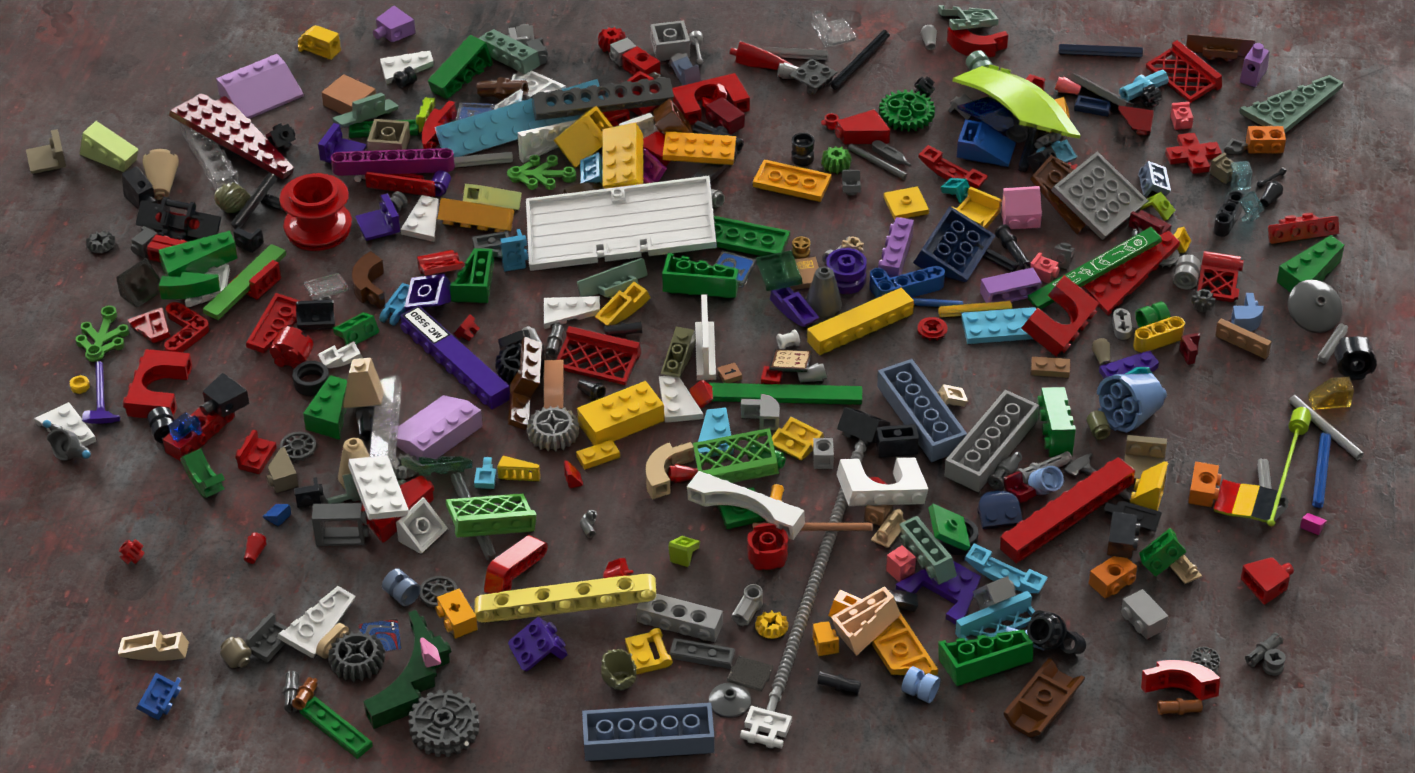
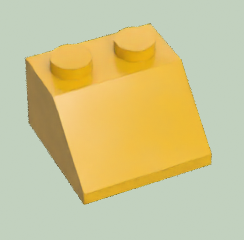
M1164 461L1142 471L1141 478L1136 479L1134 486L1136 492H1132L1130 503L1158 511L1164 491L1168 462Z

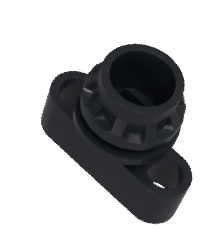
M1037 610L1032 614L1027 627V634L1035 645L1048 650L1059 647L1069 654H1081L1085 651V639L1077 632L1068 631L1064 620L1059 615L1042 610ZM1074 640L1075 646L1072 649L1071 643Z

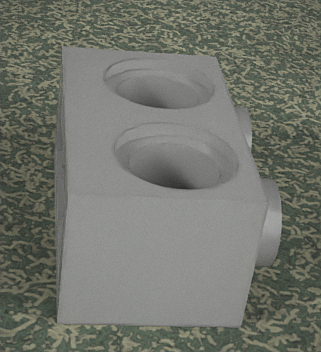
M1008 576L972 591L980 610L1016 595L1014 583L1009 580Z

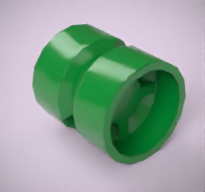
M1160 301L1151 306L1137 309L1135 318L1138 327L1141 328L1170 318V312L1167 305Z

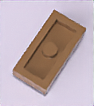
M1032 357L1031 375L1069 378L1070 359Z

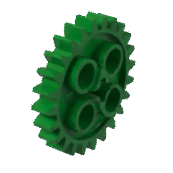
M904 89V92L901 93L897 90V94L891 92V96L885 95V98H882L881 103H879V115L885 123H888V127L893 125L894 129L899 127L901 131L904 128L908 132L910 128L917 131V127L923 129V125L928 126L929 122H932V119L935 117V106L931 98H926V94L920 95V91L913 93V90L907 92Z

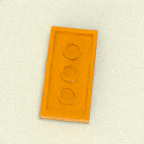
M666 132L663 160L733 165L736 136Z
M763 160L753 180V187L821 202L831 181L832 174Z

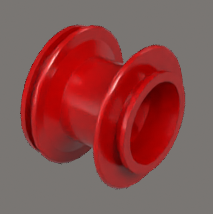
M312 173L299 176L284 186L280 193L279 201L283 210L288 213L284 219L283 227L289 241L293 245L304 250L322 251L341 244L349 236L352 217L349 210L344 207L349 193L343 181L332 175Z

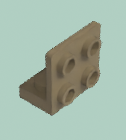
M58 129L51 130L52 138H49L50 145L26 149L31 174L66 167Z
M1127 435L1124 462L1135 470L1134 481L1141 478L1142 471L1164 462L1167 439Z

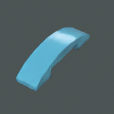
M973 544L965 556V560L973 568L993 581L1008 576L1009 580L1014 583L1015 590L1039 593L1048 578L1031 569L1025 573L991 557L992 551L977 544Z

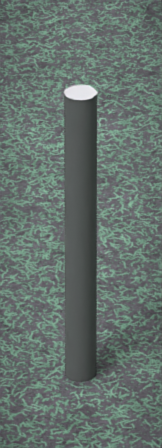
M853 144L848 146V150L895 176L903 180L907 178V173Z

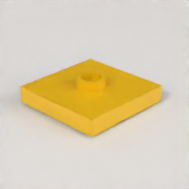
M918 186L884 193L885 202L894 220L896 217L910 218L929 214V208Z

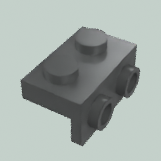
M270 613L266 618H263L260 624L246 637V644L251 649L252 655L267 663L286 644L277 637L282 630H286L288 627L276 622L275 614Z

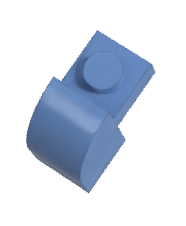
M1246 293L1244 306H1233L1231 323L1250 332L1260 326L1264 308L1263 306H1258L1254 293Z

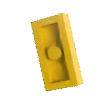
M611 439L576 451V456L585 470L620 458V451Z

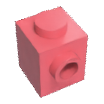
M901 545L887 554L886 571L900 582L915 573L916 556Z

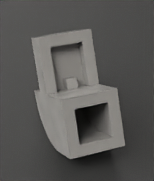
M761 394V400L741 399V418L760 419V430L767 428L778 430L780 407L776 399L765 394Z

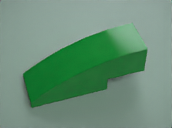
M182 272L181 277L162 276L159 283L161 299L164 300L195 298L221 290L218 274Z

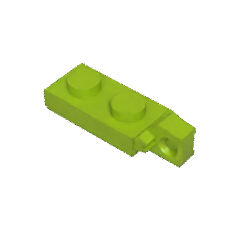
M425 97L422 101L423 106H420V113L416 116V125H419V132L423 131L426 119L435 107V98Z

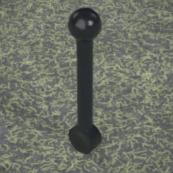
M1281 168L1279 172H1277L1276 174L1266 178L1263 181L1259 180L1257 182V186L1263 187V185L1266 182L1276 178L1279 175L1283 176L1287 170L1285 168Z

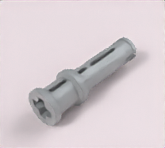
M1066 451L1039 464L1031 463L1027 468H1019L1016 472H1021L1023 483L1028 484V479L1032 472L1047 466L1060 468L1072 463L1073 459L1071 454Z

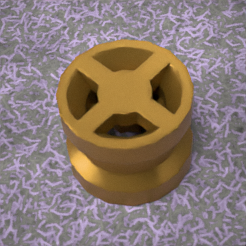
M803 236L793 239V257L796 259L808 258L810 255V240Z

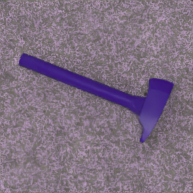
M100 361L96 362L97 409L96 411H84L82 421L91 424L120 421L119 415H113L105 410L103 363Z

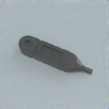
M875 140L872 142V150L877 154L879 153V155L895 164L911 166L901 152L882 141Z

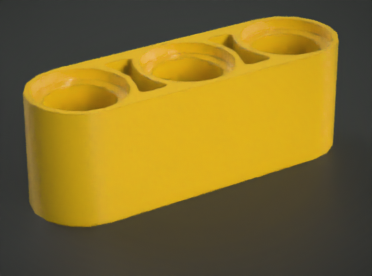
M1174 316L1138 328L1135 331L1134 349L1137 352L1143 353L1180 341L1181 336H1183L1185 321L1181 317Z

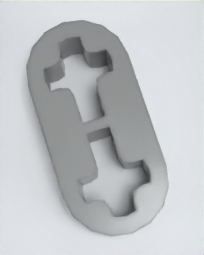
M1116 309L1113 312L1112 320L1114 334L1118 339H1129L1132 333L1130 313L1126 309Z

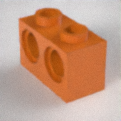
M1248 126L1246 135L1248 153H1284L1286 137L1283 126Z

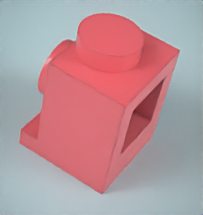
M1189 102L1172 103L1170 118L1175 130L1192 128L1193 115Z
M1040 252L1030 265V268H1034L1040 280L1048 284L1051 283L1053 278H1057L1060 271L1058 262L1043 257Z

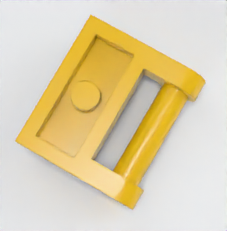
M655 628L649 633L625 638L628 653L632 654L631 660H634V664L637 667V674L672 665L673 661L671 656L667 654L662 640L661 629ZM649 643H655L660 656L659 659H654Z

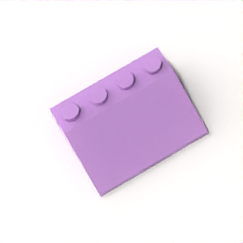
M278 54L216 78L219 95L221 97L226 96L249 119L304 96L288 66Z
M443 395L388 433L386 439L406 454L409 453L410 456H416L419 463L426 467L482 427L481 410L467 400Z

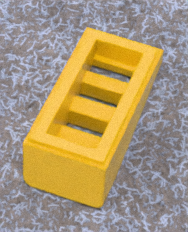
M502 456L497 466L499 479L539 481L541 479L540 465Z

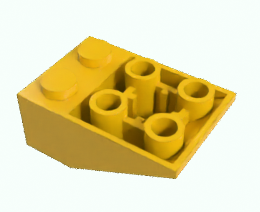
M595 106L557 136L554 142L574 168L580 165V160L591 156L603 146V129L612 128L613 126L600 109Z

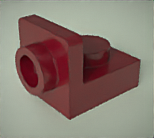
M1199 333L1181 336L1179 351L1188 365L1195 364L1200 340Z

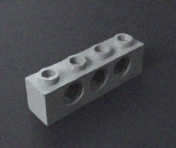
M656 594V598L652 601L639 603L636 608L637 622L711 642L716 641L723 625L722 610Z

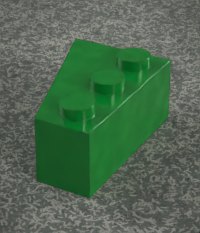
M474 248L465 262V267L462 271L458 272L456 280L450 284L451 302L488 303L494 269L493 249Z
M332 375L328 377L303 413L306 430L340 440L344 415L347 408L343 407L347 380Z

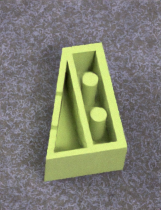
M95 121L83 132L80 155L124 172L137 160L139 149Z

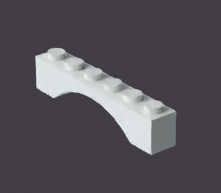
M698 471L687 486L689 501L705 507L731 505L749 509L763 517L768 523L776 524V528L781 530L783 528L787 532L788 538L792 540L795 539L805 525L804 510Z

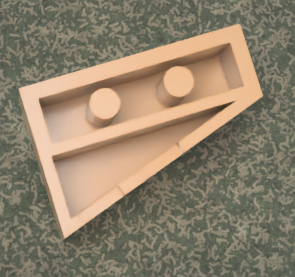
M884 586L831 618L838 635L857 656L901 614L894 596Z

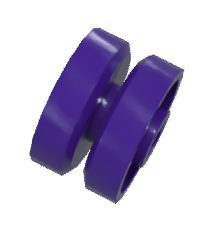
M840 248L828 255L826 267L833 270L839 293L852 294L860 291L866 283L867 262L863 253L852 248Z

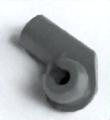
M588 510L580 520V527L587 538H592L596 534L592 527L597 517V513L594 510Z

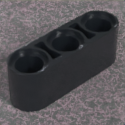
M1230 192L1216 214L1213 232L1217 236H1227L1240 216L1244 201V195L1241 192Z

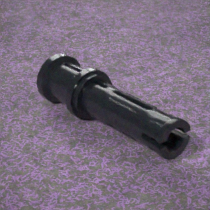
M1006 224L999 226L995 230V235L1002 241V246L1009 250L1021 270L1027 269L1024 264L1030 268L1031 263L1018 246L1017 238L1011 234L1010 227Z

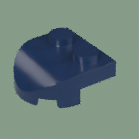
M991 491L981 497L977 512L980 515L982 529L1015 526L1022 521L1019 501L1012 493L1007 491Z

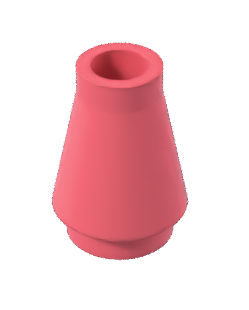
M1059 77L1055 87L1058 93L1078 95L1081 89V85L1074 83L1066 77Z

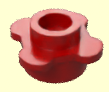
M829 113L825 116V120L821 121V124L830 130H834L837 127V120L840 119L837 114Z

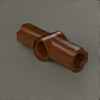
M504 77L497 78V81H480L476 87L477 94L480 97H496L501 100L506 99L520 89L523 91V96L529 92L526 80H510Z

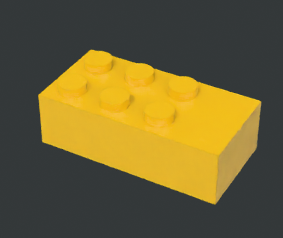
M634 122L603 129V188L643 184V133L637 123Z
M646 381L577 408L579 426L593 445L611 439L616 441L665 421L664 404Z

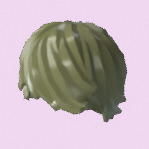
M229 182L227 185L223 184L214 194L216 205L227 213L240 211L251 197L250 193L245 191V188L234 182L231 185Z
M622 649L608 650V653L602 656V679L609 687L622 691L632 687L637 677V667L634 664V660H631L632 654H628Z

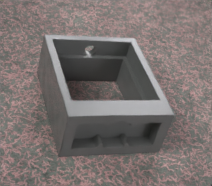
M362 503L313 504L312 524L316 546L365 544V537L369 536V526L365 525L367 523V514L363 511ZM357 520L358 527H325L324 521Z

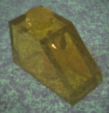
M1350 377L1330 378L1309 392L1308 397L1312 409L1351 407L1354 389Z

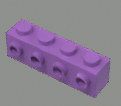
M896 217L894 224L890 225V236H887L886 248H883L882 251L883 260H879L878 268L884 269L890 278L902 274L913 237L914 220Z

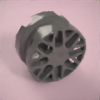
M1209 647L1196 648L1192 652L1190 662L1202 665L1217 674L1221 661L1219 654Z

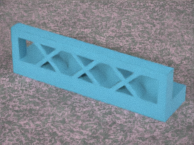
M1028 591L956 620L955 634L958 638H965V641L968 640L966 637L969 635L996 637L997 633L1006 631L1007 626L1001 624L1005 620L1013 621L1014 624L1009 627L1019 630L1028 626L1031 617L1027 619L1021 618L1019 614L1027 611L1032 616L1035 612L1031 606V594ZM988 627L996 629V632L994 633H986L983 631Z

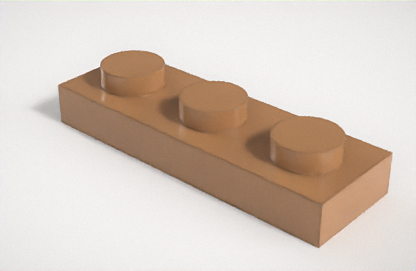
M1222 318L1218 321L1216 337L1264 359L1269 356L1272 341Z

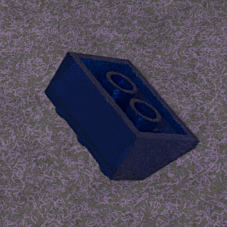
M989 96L957 106L958 110L978 122H983L998 132L1008 131V128L1014 127L1012 112L999 101Z

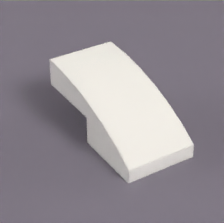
M354 341L338 350L334 345L318 354L322 363L327 368L344 366L352 363L353 359L363 358Z

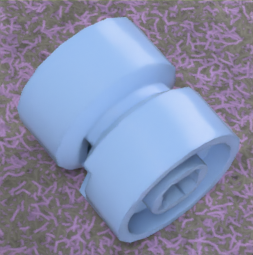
M1055 466L1038 469L1032 472L1028 479V485L1035 488L1036 495L1054 492L1060 489L1064 482L1061 470Z
M912 666L904 677L901 690L911 696L917 694L918 699L931 703L939 689L940 678L930 673L925 675L923 670Z

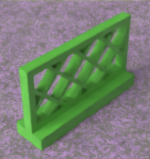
M770 428L693 443L698 471L729 481L730 483L779 474ZM761 436H768V440L764 444L756 441ZM740 440L749 442L745 448L737 445ZM726 443L729 447L723 452L718 449L720 444ZM753 444L760 448L756 454L748 451ZM707 447L711 450L705 456L699 453L698 449ZM733 448L741 452L737 458L729 455ZM765 450L768 453H770L772 457L762 459L759 456ZM714 452L722 455L717 462L710 459ZM745 454L752 458L749 462L743 463L740 461ZM725 458L732 461L731 465H721ZM706 462L713 465L711 469L702 471L701 467Z
M524 494L446 499V506L455 525V535L457 538L535 531L537 514L535 510L530 509ZM512 501H520L521 503H520V504H516V503H513ZM507 506L509 508H512L513 510L510 511L508 509H505V507ZM486 508H489V509L494 510V511H493V512H490V511H487V510H485V509H486ZM467 510H471V511H473L474 513L471 514V513L466 512V511H467Z

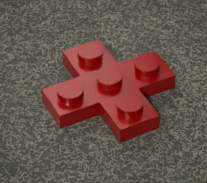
M1195 133L1179 134L1177 141L1180 146L1169 147L1165 150L1170 164L1188 163L1192 174L1209 172L1210 165L1207 160L1214 159L1222 154L1217 142L1200 144Z

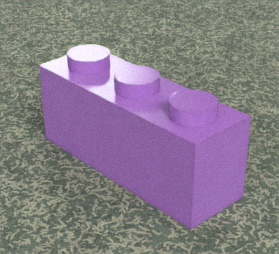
M1028 268L981 279L980 293L986 303L1013 302L1028 298L1027 295L1040 289L1041 280L1034 268Z

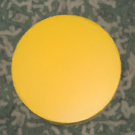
M82 375L73 377L70 380L71 391L77 394L86 392L90 388L88 378Z

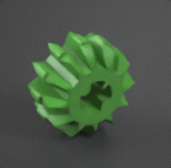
M835 146L834 148L828 147V150L823 152L821 164L825 171H829L830 174L834 172L838 175L843 170H849L851 154H849L847 149L843 150V147L837 148Z

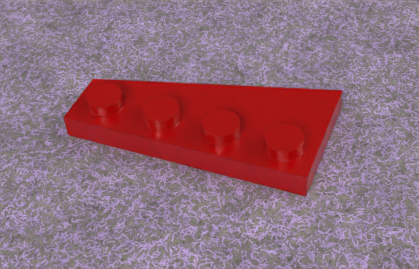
M275 293L247 340L246 348L261 353L266 352L271 347L279 330L287 326L292 327L296 323V302L300 300Z

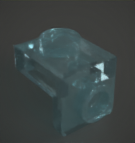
M1232 162V190L1250 189L1253 172L1249 162Z

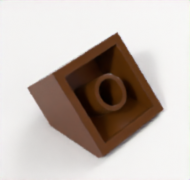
M670 98L653 110V119L656 122L654 125L659 132L663 131L664 134L666 132L693 133L691 124Z

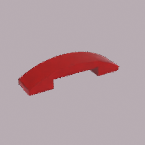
M929 145L918 156L928 168L947 181L950 178L967 179L970 187L979 188L988 179L987 175L974 168L969 172L942 158L943 152Z

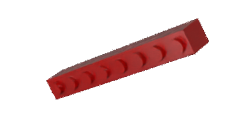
M1119 457L1107 462L1104 467L1094 471L1085 480L1079 481L1070 490L1064 491L1060 497L1048 502L1045 507L1035 511L1029 518L1020 521L1011 530L1005 531L1000 538V550L1017 564L1134 484L1135 470Z

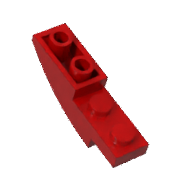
M449 100L441 110L434 108L429 114L422 131L423 149H436L439 145L435 127L450 123L456 118L455 102Z

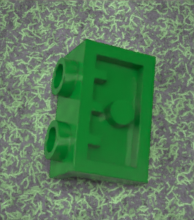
M365 312L332 328L336 336L344 339L345 345L353 341L357 345L379 333L374 316Z
M1169 528L1139 552L1142 564L1154 576H1158L1186 553V549L1178 542L1176 533Z

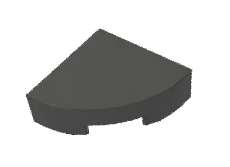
M1232 138L1226 145L1224 153H1242L1247 150L1248 144Z

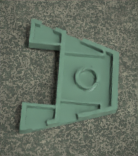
M938 5V12L941 16L960 17V19H949V26L952 30L978 27L991 28L998 25V18L991 9L969 8V10H961L960 7L953 6V9H945L944 5Z

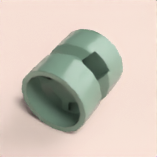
M974 51L966 59V66L970 71L980 66L989 67V64L993 65L983 51Z

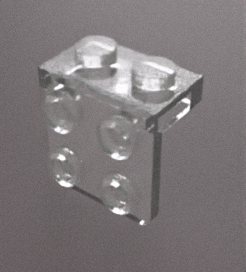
M820 10L813 12L812 27L825 47L848 43L856 39L855 34L845 19L827 22Z

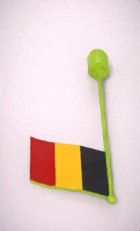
M1298 407L1292 412L1289 430L1294 433V437L1278 491L1223 479L1218 499L1214 506L1215 512L1266 522L1269 526L1275 525L1274 518L1297 437L1308 431L1311 421V414L1307 408Z

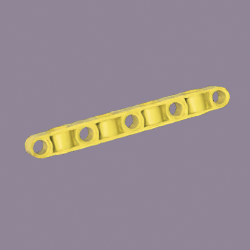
M639 574L485 594L475 598L474 613L478 622H493L649 602L656 598V578L651 574Z

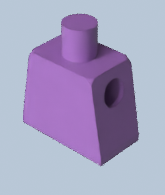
M392 6L376 19L377 29L373 31V35L377 40L385 37L390 42H395L415 33L414 19L396 6Z
M1255 43L1245 57L1240 83L1256 87L1267 71L1269 50L1264 49L1261 43Z

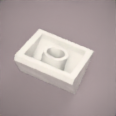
M424 497L408 511V516H402L396 522L398 541L420 554L448 529Z

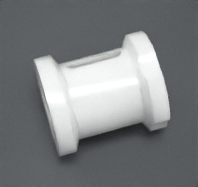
M792 330L791 333L784 335L777 334L776 336L780 349L793 345L800 346V338L796 330Z

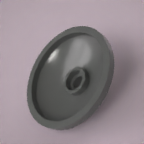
M1319 280L1302 281L1292 289L1288 297V310L1292 319L1306 331L1312 333L1330 331L1341 319L1343 311L1341 299L1337 292L1325 282Z

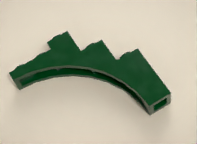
M416 610L408 612L410 627L415 637L414 650L409 663L402 674L390 686L379 694L363 701L365 715L373 729L408 716L409 712L413 711L412 706L419 704L420 692L435 687V677H437L435 668L450 663L449 654L452 651L447 641L444 642L441 635L434 637L431 630L428 631L424 617H420ZM420 638H425L437 648L441 660L440 665L425 666L421 653Z

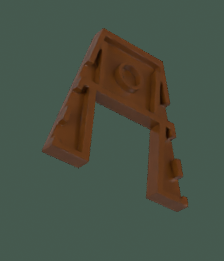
M1050 155L1030 180L1035 186H1040V192L1078 235L1086 224L1051 191L1058 182L1074 169L1070 168V164Z

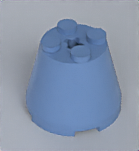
M1151 373L1115 374L1103 379L1097 389L1101 407L1098 410L1105 413L1108 423L1114 431L1129 432L1138 428L1162 407L1164 399L1167 397L1166 390L1162 388L1160 382Z

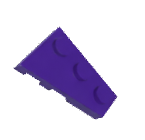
M1149 350L1099 366V372L1104 379L1115 374H1125L1136 367H1149L1150 371L1153 372L1158 368L1159 362Z

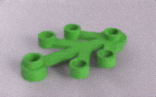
M532 155L529 157V162L520 167H511L507 171V176L512 182L521 181L531 190L538 187V181L546 189H554L556 187L555 180L553 178L547 179L546 177H562V180L567 183L576 180V171L573 167H565L564 170H547L558 164V158L555 155H549L547 162L538 166L540 164V157ZM533 166H538L537 168H535V169H533V170H529V169L532 168Z
M114 306L102 308L103 322L99 333L92 327L90 322H83L81 324L82 333L88 334L95 341L91 345L86 335H78L76 337L77 346L83 347L86 350L85 356L89 361H99L104 357V353L112 349L120 350L125 346L124 340L121 337L129 334L127 325H119L116 329L108 332L111 322L115 321L117 317ZM113 339L112 342H110V343H108V344L102 346L103 343H105V342H107V341Z

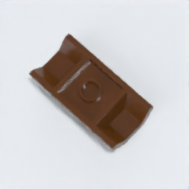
M1048 658L1007 707L1003 715L1010 726L1028 737L1040 735L1071 700L1074 692L1083 683L1085 677L1081 675L1072 678L1058 670L1052 659Z

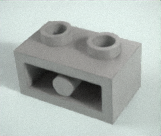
M1143 589L1123 599L1122 616L1129 620L1136 631L1141 633L1146 640L1166 630L1168 615Z

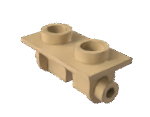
M893 510L871 541L889 548L901 533L899 524L906 521L903 519L902 510Z
M1185 555L1170 565L1184 584L1202 577L1196 565H1193Z

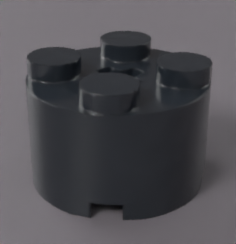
M1343 337L1339 340L1334 355L1338 371L1344 375V378L1354 381L1366 378L1367 374L1370 372L1372 374L1375 371L1377 361L1373 346L1367 337Z

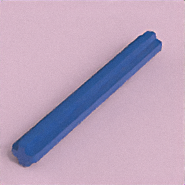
M1322 433L1319 442L1312 503L1313 507L1318 508L1323 507L1331 443V435L1329 433Z

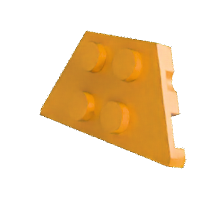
M902 614L872 641V646L891 675H906L912 666L923 670L925 675L928 673L938 675V668Z

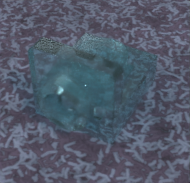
M1255 191L1249 192L1239 200L1246 213L1241 218L1242 222L1246 220L1251 222L1260 217L1259 214L1264 210V207Z

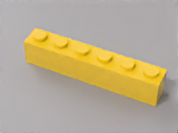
M899 288L807 328V342L819 355L830 352L837 347L912 315L914 300L902 288Z

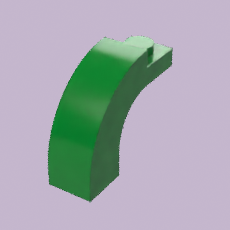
M198 449L180 458L189 479L203 497L206 498L224 490L222 481L225 480L223 474L216 475L212 471L202 449Z

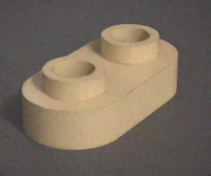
M342 623L336 624L319 641L316 647V654L324 659L328 658V652L332 649L331 643H336V638H342L343 633L350 635L349 628Z

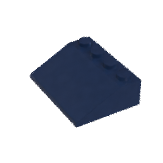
M949 206L913 263L922 269L940 266L945 270V277L967 282L996 235ZM978 243L984 246V248L981 249L975 245Z

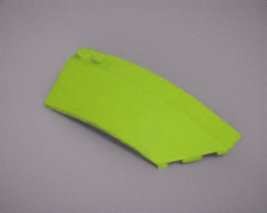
M989 64V67L980 66L953 78V82L978 89L999 101L1020 121L1019 125L1080 139L1081 135L1062 107L1051 96L1032 82L1011 74L1009 69L1001 68L999 70V66Z

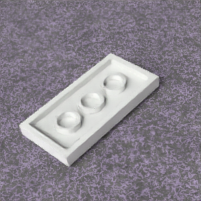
M388 456L349 459L348 466L368 520L408 516L409 510Z

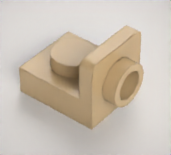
M943 384L937 392L946 406L951 404L965 407L968 402L963 388Z

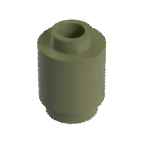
M1102 411L1091 412L1087 416L1086 421L1092 435L1098 440L1107 438L1110 435L1111 427L1105 413Z

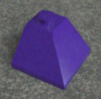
M445 274L411 278L404 308L413 309L418 305L422 308L449 303L451 301V282Z

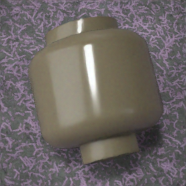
M230 637L222 643L220 655L229 667L243 668L250 662L249 658L252 651L242 638Z

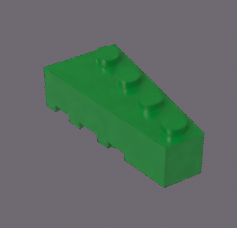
M472 35L464 40L457 50L428 79L431 91L448 99L462 88V84L471 82L474 75H480L484 72L483 68L492 66L493 61L486 42Z
M230 231L159 250L165 276L181 277L182 272L205 274L209 268H218L238 258L235 241Z
M1330 235L1280 265L1277 283L1291 292L1302 281H1323L1325 276L1330 274L1341 262L1344 244Z
M668 253L662 273L663 292L685 293L689 295L707 294V296L736 298L739 269L719 264L711 266L707 261L700 260L699 262L690 261V257L682 256L677 258L674 257V254Z
M1065 387L1041 388V396L1037 397V404L1041 407L1039 413L1040 421L1044 422L1042 423V435H1046L1044 438V448L1048 449L1049 457L1058 456L1066 451L1073 456L1076 428L1072 424L1073 417L1070 415L1071 409L1068 406Z
M1024 630L997 633L996 637L980 635L977 636V639L966 641L965 638L956 639V642L946 643V640L938 641L939 661L955 685L959 686L1032 662L1033 642Z

